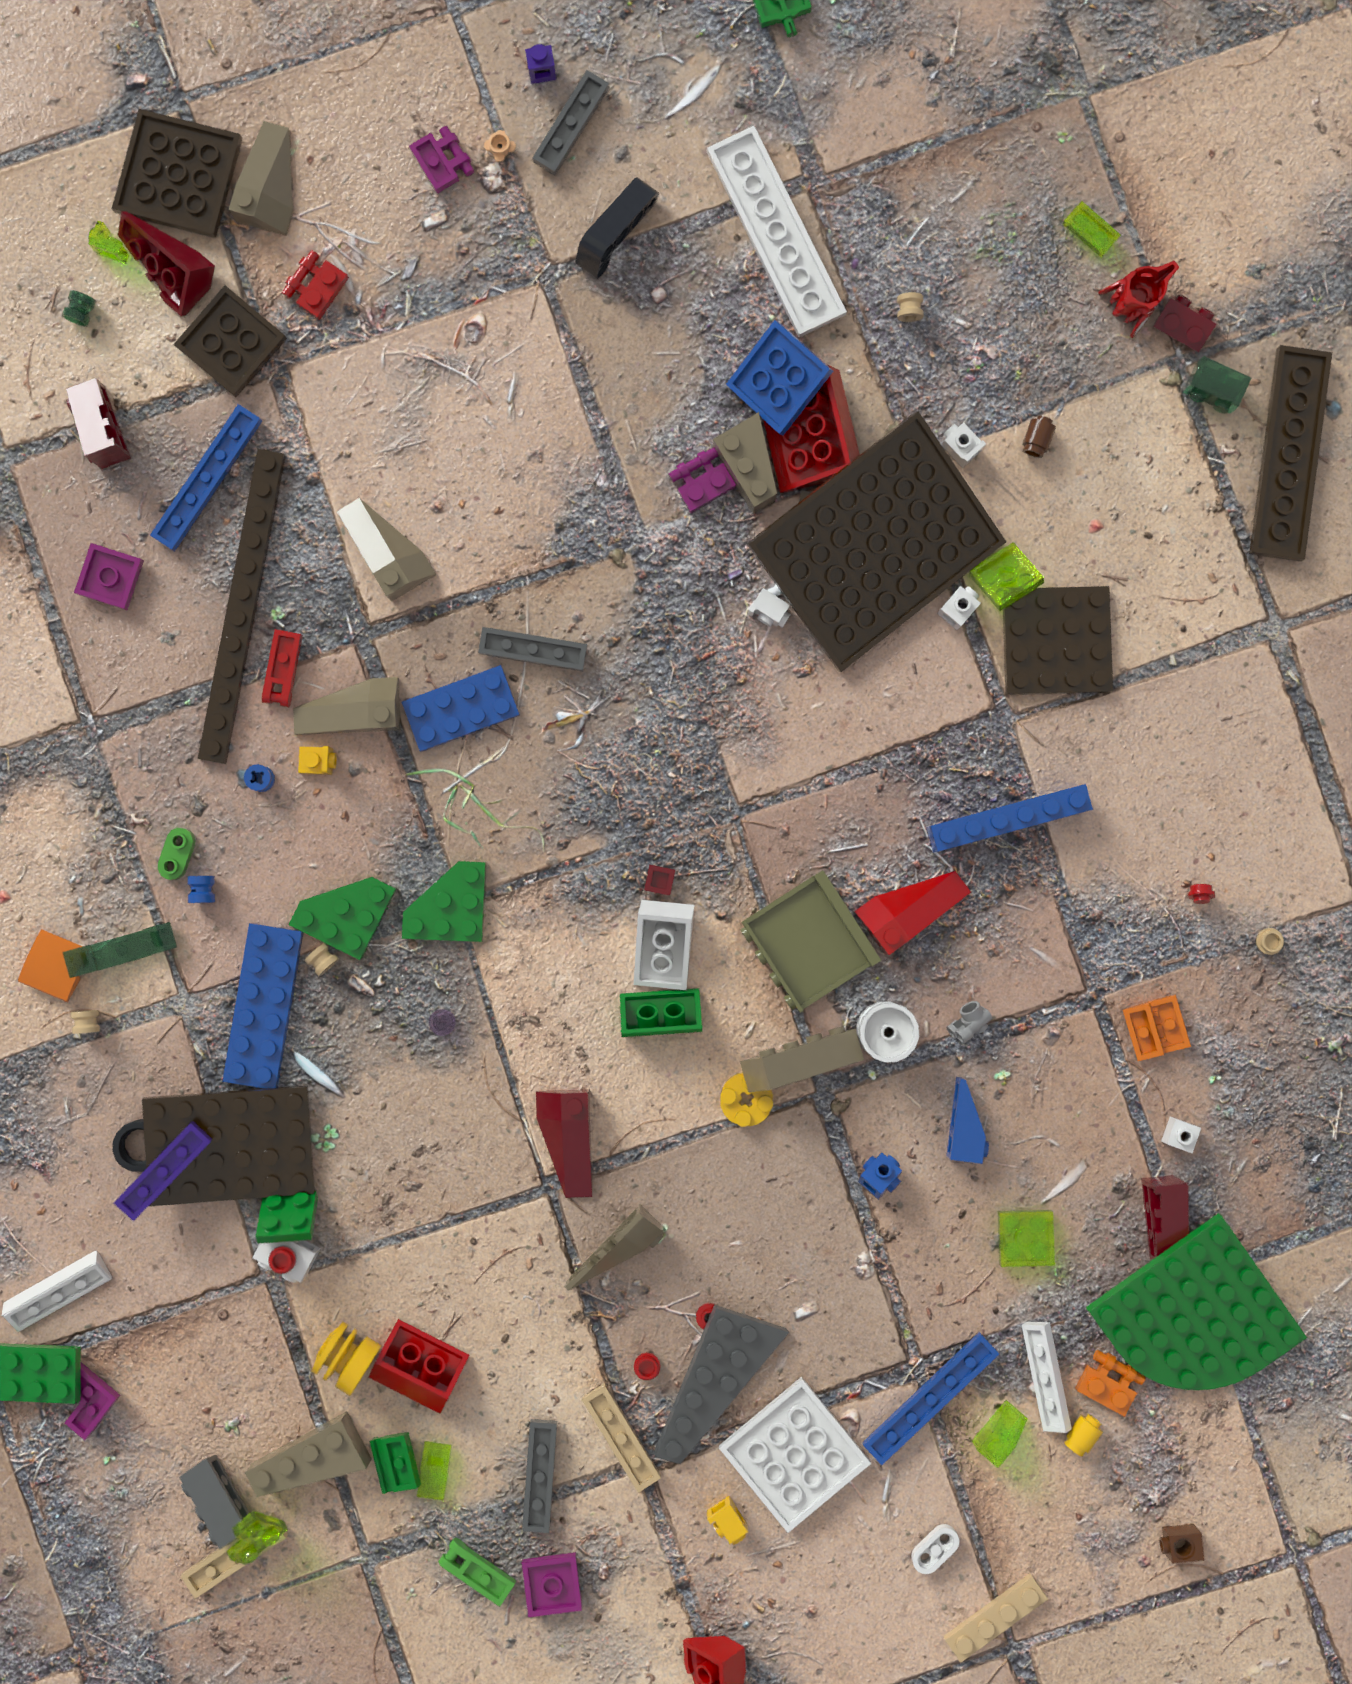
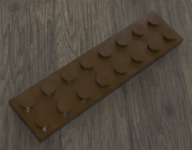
M1285 345L1277 347L1249 554L1300 562L1305 560L1333 352Z

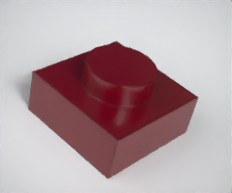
M649 864L644 891L670 896L675 869Z

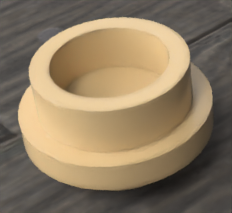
M1266 928L1258 933L1256 945L1262 953L1273 955L1282 949L1284 939L1278 930Z

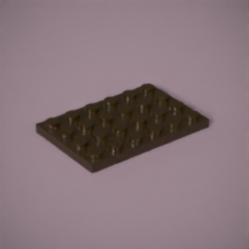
M308 1085L144 1097L142 1099L146 1168L192 1121L212 1138V1141L166 1187L149 1207L263 1198L272 1195L288 1196L300 1192L306 1194L314 1193Z

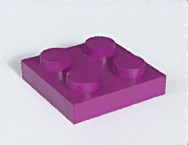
M90 543L74 593L128 611L144 560Z
M576 1552L522 1559L528 1618L582 1611L583 1606Z

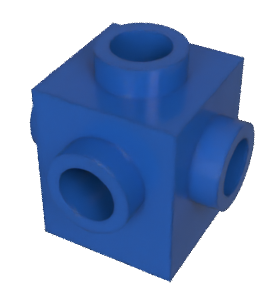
M883 1153L877 1158L871 1156L862 1168L865 1171L860 1175L858 1182L879 1200L887 1190L892 1193L901 1183L899 1179L902 1172L899 1168L900 1164L892 1156H886Z

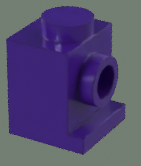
M537 44L529 49H525L531 84L557 80L551 45ZM550 69L548 72L534 74V71Z

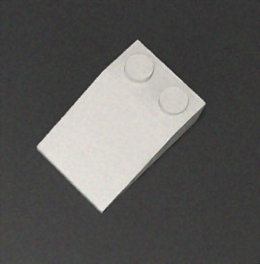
M641 900L637 921L633 985L679 990L687 989L694 905Z

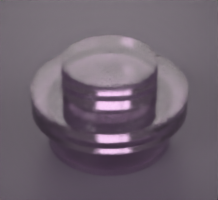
M446 1009L436 1010L429 1018L431 1031L439 1036L450 1034L456 1025L455 1016Z

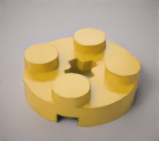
M743 1072L731 1076L724 1083L720 1093V1105L724 1115L731 1122L741 1127L754 1126L761 1123L769 1115L773 1107L772 1090L748 1092ZM743 1092L747 1095L753 1094L754 1098L751 1099L752 1104L750 1106L739 1103Z

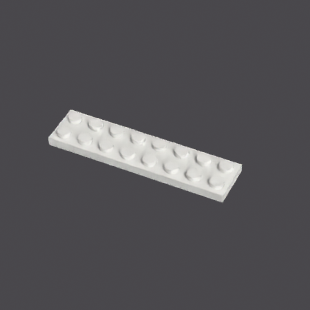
M755 126L708 147L707 154L798 338L845 316L847 311Z

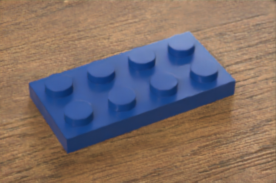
M501 665L402 701L420 752L520 716Z

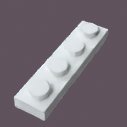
M1026 1322L1022 1324V1330L1043 1431L1067 1433L1072 1428L1050 1322Z

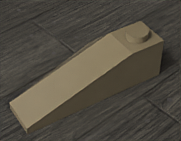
M263 122L236 183L229 211L237 223L287 236L294 212L290 163L291 141L290 129L288 127Z
M360 498L337 511L367 565L391 602L437 575L424 553Z
M371 678L293 708L294 735L401 730L399 678Z
M640 1204L566 1281L565 1288L569 1291L645 1251L649 1245L652 1248L655 1247L663 1238L661 1234L663 1232V1225Z

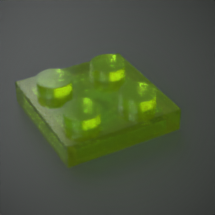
M1014 542L969 571L971 578L999 611L1044 583L1042 574Z
M1052 1210L998 1211L999 1265L1001 1267L1055 1266Z

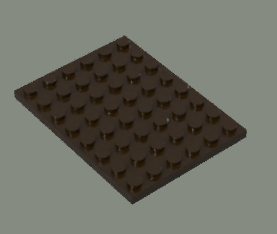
M915 411L750 540L747 545L839 672H842L1004 545L1006 540L920 412Z

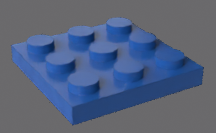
M774 320L726 385L756 413L759 412L760 417L774 430L784 436L833 373V370L780 322Z

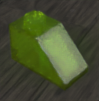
M1005 1400L974 1437L972 1442L978 1452L999 1468L1016 1448L1028 1418L1009 1401Z

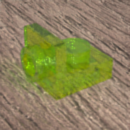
M98 220L95 227L89 232L88 244L97 255L126 264L129 253L123 247V243L113 237H109L110 230L104 222Z

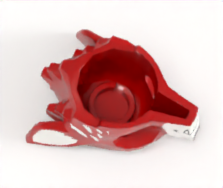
M1173 260L1159 267H1139L1123 279L1098 292L1101 295L1116 290L1110 300V304L1117 302L1112 312L1113 316L1128 315L1124 321L1126 324L1139 319L1130 334L1131 338L1137 334L1162 301L1167 291L1168 282L1177 272L1179 266Z

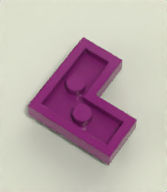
M82 1362L80 1403L64 1424L83 1440H86L121 1395Z

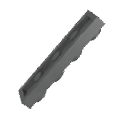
M586 70L532 157L533 163L553 175L557 174L610 87L607 81Z
M482 627L478 653L480 655L583 671L588 645Z
M530 1420L522 1531L549 1533L557 1421Z

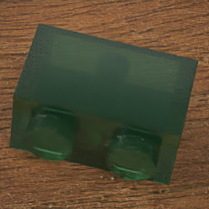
M1203 356L1195 364L1183 393L1188 394L1189 398L1193 401L1212 405L1213 409L1220 413L1231 414L1239 407L1252 378Z

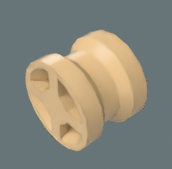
M916 292L898 295L897 304L900 306V310L897 313V319L903 322H914L923 319L924 311L921 309L923 295Z
M323 943L305 959V962L308 965H312L315 968V973L321 976L335 965L339 958L336 955H332L328 951V946Z
M99 1010L71 1012V1018L74 1019L72 1034L99 1032L100 1026L97 1024Z

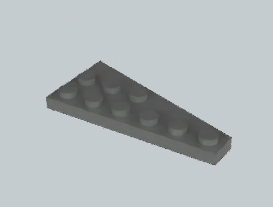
M714 1305L654 1450L655 1456L681 1464L788 1335L789 1331L787 1328Z

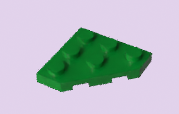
M458 861L403 912L402 939L483 942L486 862Z
M369 877L307 898L299 902L288 925L358 960H362L397 888L375 877Z

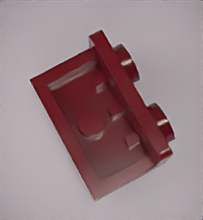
M1178 294L1177 297L1171 295L1153 327L1199 353L1217 325V320L1214 319L1215 314L1204 307H1201L1200 310L1191 306L1192 301L1181 294Z

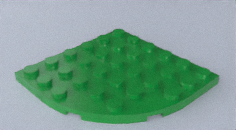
M1219 1213L1086 1307L1115 1349L1130 1366L1159 1384L1183 1390H1210L1238 1383L1261 1371L1307 1338L1230 1226Z

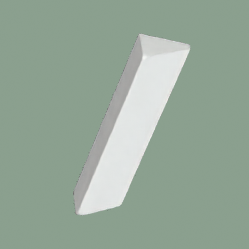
M94 1251L5 1301L2 1316L19 1332L112 1279V1276L100 1254Z

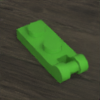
M453 1538L449 1544V1551L444 1553L438 1561L440 1566L500 1607L514 1587L516 1580L467 1547L462 1540ZM458 1555L465 1559L462 1565L455 1561Z

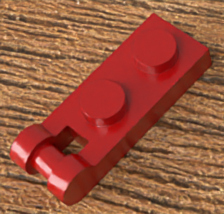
M274 630L262 692V703L271 704L276 702L280 703V706L290 707L303 638L302 634ZM275 684L283 685L281 693L274 692Z

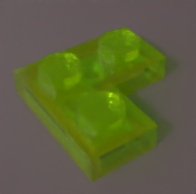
M253 1510L232 1528L235 1537L240 1540L227 1550L229 1559L245 1565L256 1560L264 1549L275 1544L280 1539V1536L288 1530L284 1520Z

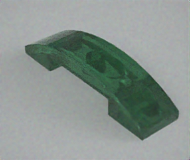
M167 922L143 929L142 931L62 953L69 978H74L177 948L171 923Z

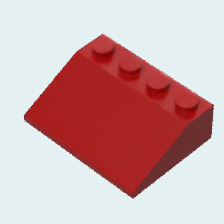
M830 365L828 366L833 370V373L784 436L774 430L763 419L780 493L823 484L860 455L840 370Z

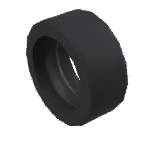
M138 1119L121 1127L117 1131L112 1145L115 1160L122 1168L131 1172H143L146 1169V1160L136 1161L132 1159L125 1148V1141L131 1132L144 1130L143 1119Z

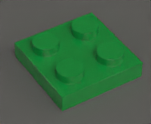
M314 1191L313 1194L300 1192L288 1196L272 1195L263 1197L255 1236L257 1244L312 1240L318 1202L317 1192Z

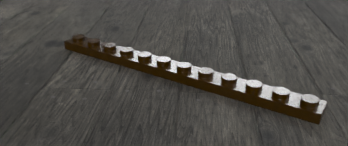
M257 449L198 759L221 764L227 763L286 458L284 453Z

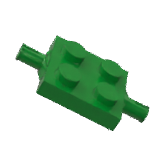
M752 0L761 28L783 23L788 38L791 37V34L795 36L798 33L793 20L796 17L811 13L812 9L809 0Z

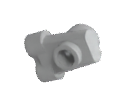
M971 1001L961 1007L960 1014L962 1018L952 1022L946 1029L954 1039L958 1038L961 1043L965 1044L974 1037V1034L982 1033L988 1028L987 1023L992 1019V1015L988 1009L980 1006L979 1002Z

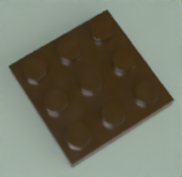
M224 285L173 345L236 398L287 338Z

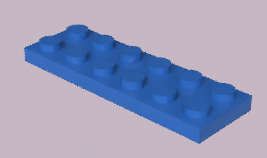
M249 923L222 1082L259 1088H278L304 932Z

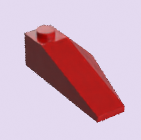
M953 871L877 895L855 910L854 913L884 954L890 955L970 894L971 891L958 873Z
M726 1636L692 1637L683 1640L684 1665L687 1674H692L694 1684H744L746 1674L744 1646Z

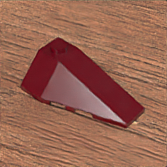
M127 211L121 212L118 229L119 238L135 260H140L147 270L145 275L150 282L155 281L161 292L159 295L162 300L181 317L186 316L211 289L215 265L192 247Z
M589 1089L536 1091V1118L565 1198L592 1197Z

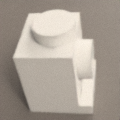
M964 422L959 427L956 424L952 425L944 433L946 439L942 443L943 448L962 468L977 456L986 445ZM962 437L967 444H961L959 438Z
M960 586L937 614L958 630L980 605V602L977 600L979 595L968 586L965 589ZM959 600L967 604L965 609H961L958 606Z
M763 588L750 607L748 615L753 617L756 613L759 615L757 619L769 627L772 624L776 627L779 625L783 628L791 615L787 612L790 605Z

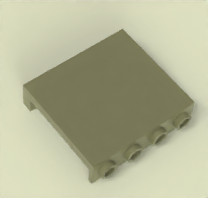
M823 870L741 922L744 926L740 929L748 943L753 941L758 948L755 951L756 956L762 965L768 963L773 971L769 974L777 988L782 986L786 991L787 995L784 996V999L791 1010L797 1008L800 1013L804 1011L803 1009L863 970L882 961Z

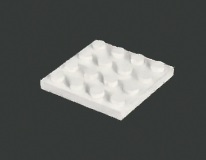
M800 1377L719 1445L722 1453L787 1533L871 1464L869 1458L803 1377Z

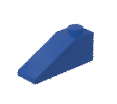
M956 1077L946 1156L950 1160L983 1164V1157L988 1156L989 1142L985 1141L986 1136L966 1080L962 1077Z

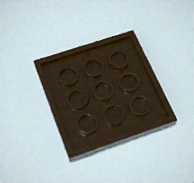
M138 109L112 210L118 214H121L122 211H127L141 220L216 238L241 147L242 136L239 133Z
M1110 586L1013 588L1002 590L1005 695L1113 692Z

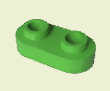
M175 828L167 835L158 861V871L163 878L177 880L186 873L195 847V836L190 830ZM179 836L183 838V843L180 846L176 844V838ZM172 861L175 867L172 871H169L167 864Z

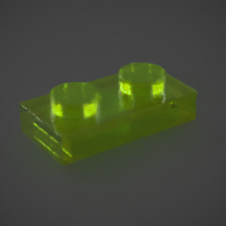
M1083 201L1075 207L1062 223L1101 258L1121 236L1119 232Z

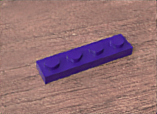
M192 1121L113 1204L132 1221H135L212 1141V1138Z

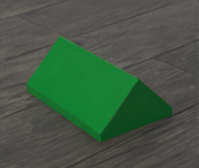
M699 988L620 994L621 1037L703 1032Z

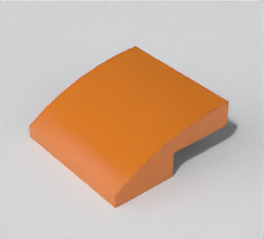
M41 929L24 962L18 982L68 1003L81 980L79 975L92 952L86 947Z
M1176 994L1123 1009L1137 1061L1191 1047Z

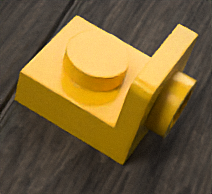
M299 746L298 773L332 775V769H335L337 765V754L333 753V748L329 746Z

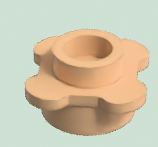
M502 130L496 131L484 143L485 150L490 151L497 162H503L505 156L516 149L515 143L509 141L508 136Z

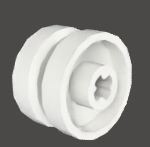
M890 1001L876 1002L868 1006L861 1013L856 1025L857 1037L861 1047L874 1059L883 1062H898L908 1057L916 1048L919 1039V1026L914 1015L905 1007ZM887 1027L893 1029L892 1034H888L885 1037L884 1029Z

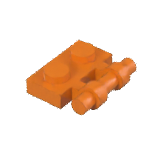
M1096 1350L1093 1360L1100 1363L1098 1368L1095 1369L1087 1365L1075 1389L1125 1417L1137 1395V1392L1129 1387L1130 1383L1134 1381L1142 1385L1146 1377L1129 1364L1125 1365L1116 1360V1356L1108 1352L1105 1354ZM1111 1369L1121 1374L1118 1381L1107 1375Z

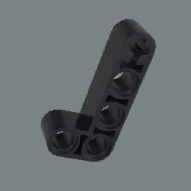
M636 177L584 234L579 243L575 264L596 279H599L606 271L613 251L652 209L658 199L659 192Z

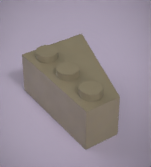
M758 412L714 438L712 448L716 449L719 455L718 458L721 463H724L752 514L773 503L777 496Z

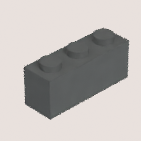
M217 1455L205 1458L179 1477L182 1481V1490L188 1497H191L196 1506V1515L201 1521L205 1522L209 1529L210 1540L213 1544L218 1545L219 1549L228 1546L256 1526Z

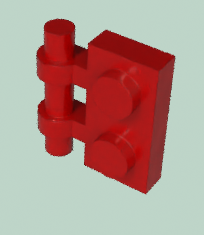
M311 250L306 257H302L299 262L300 266L294 275L289 276L285 281L286 286L281 293L288 299H291L295 292L300 294L301 296L296 301V304L320 320L349 279V276L327 260L324 261L320 268L317 267L315 263L320 256ZM310 273L314 277L308 286L305 287L301 283L307 274Z

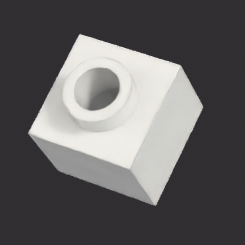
M1170 1117L1161 1142L1193 1153L1201 1128ZM1186 1131L1185 1139L1182 1141L1180 1138L1181 1133Z

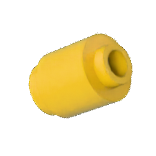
M1090 1414L1086 1417L1080 1415L1071 1427L1072 1429L1067 1433V1439L1064 1444L1074 1453L1083 1457L1085 1453L1090 1452L1102 1435L1103 1431L1100 1429L1101 1422Z

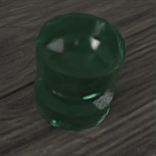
M70 290L68 296L69 304L67 307H64L62 317L72 323L87 327L90 321L89 312L94 310L96 300L84 293Z

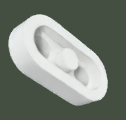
M947 1524L938 1525L913 1549L911 1559L918 1572L922 1574L933 1573L957 1550L959 1537L955 1529ZM947 1534L949 1537L946 1541H941V1535ZM923 1553L929 1554L926 1560L920 1559V1556Z

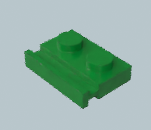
M409 1432L386 1435L381 1438L374 1437L369 1441L382 1494L391 1491L399 1492L417 1489L421 1485Z

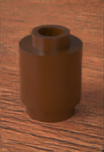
M1045 416L1031 419L1022 443L1025 454L1042 458L1044 453L1048 452L1056 426L1052 424V419Z

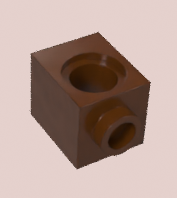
M1194 1524L1162 1527L1163 1537L1159 1538L1162 1554H1165L1172 1564L1205 1561L1202 1533ZM1185 1540V1544L1181 1548H1175L1178 1541Z

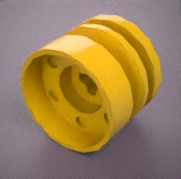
M343 1321L339 1327L329 1334L321 1346L311 1372L317 1375L324 1365L327 1366L328 1370L323 1380L327 1381L334 1372L338 1373L339 1377L335 1387L351 1396L382 1345L369 1337H365L359 1345H356L353 1342L358 1330L354 1328L348 1338L343 1337L348 1327V1324Z

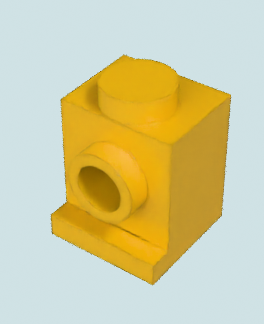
M730 1496L707 1510V1520L710 1524L713 1523L720 1538L726 1537L729 1544L732 1543L733 1545L738 1544L745 1538L748 1532L747 1522Z

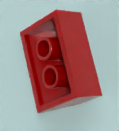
M398 1319L378 1355L368 1378L441 1414L469 1358V1354Z

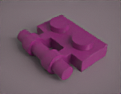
M443 126L439 130L442 138L438 141L435 140L432 133H429L409 145L410 151L436 194L459 181L455 172L458 169H462L466 177L471 176L475 172L471 165L472 160L467 153L463 152L459 146L458 137L450 131L448 126ZM450 150L455 158L448 161L443 151Z
M714 447L706 452L703 450L697 453L696 458L686 464L684 462L676 466L677 469L668 473L673 483L681 478L683 479L685 485L678 488L677 492L690 514L736 488V484L724 463L716 467L712 466L710 461L719 457ZM702 466L705 473L693 479L690 473Z

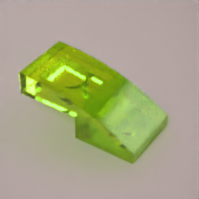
M425 1441L420 1467L421 1485L418 1487L417 1497L444 1501L451 1444Z

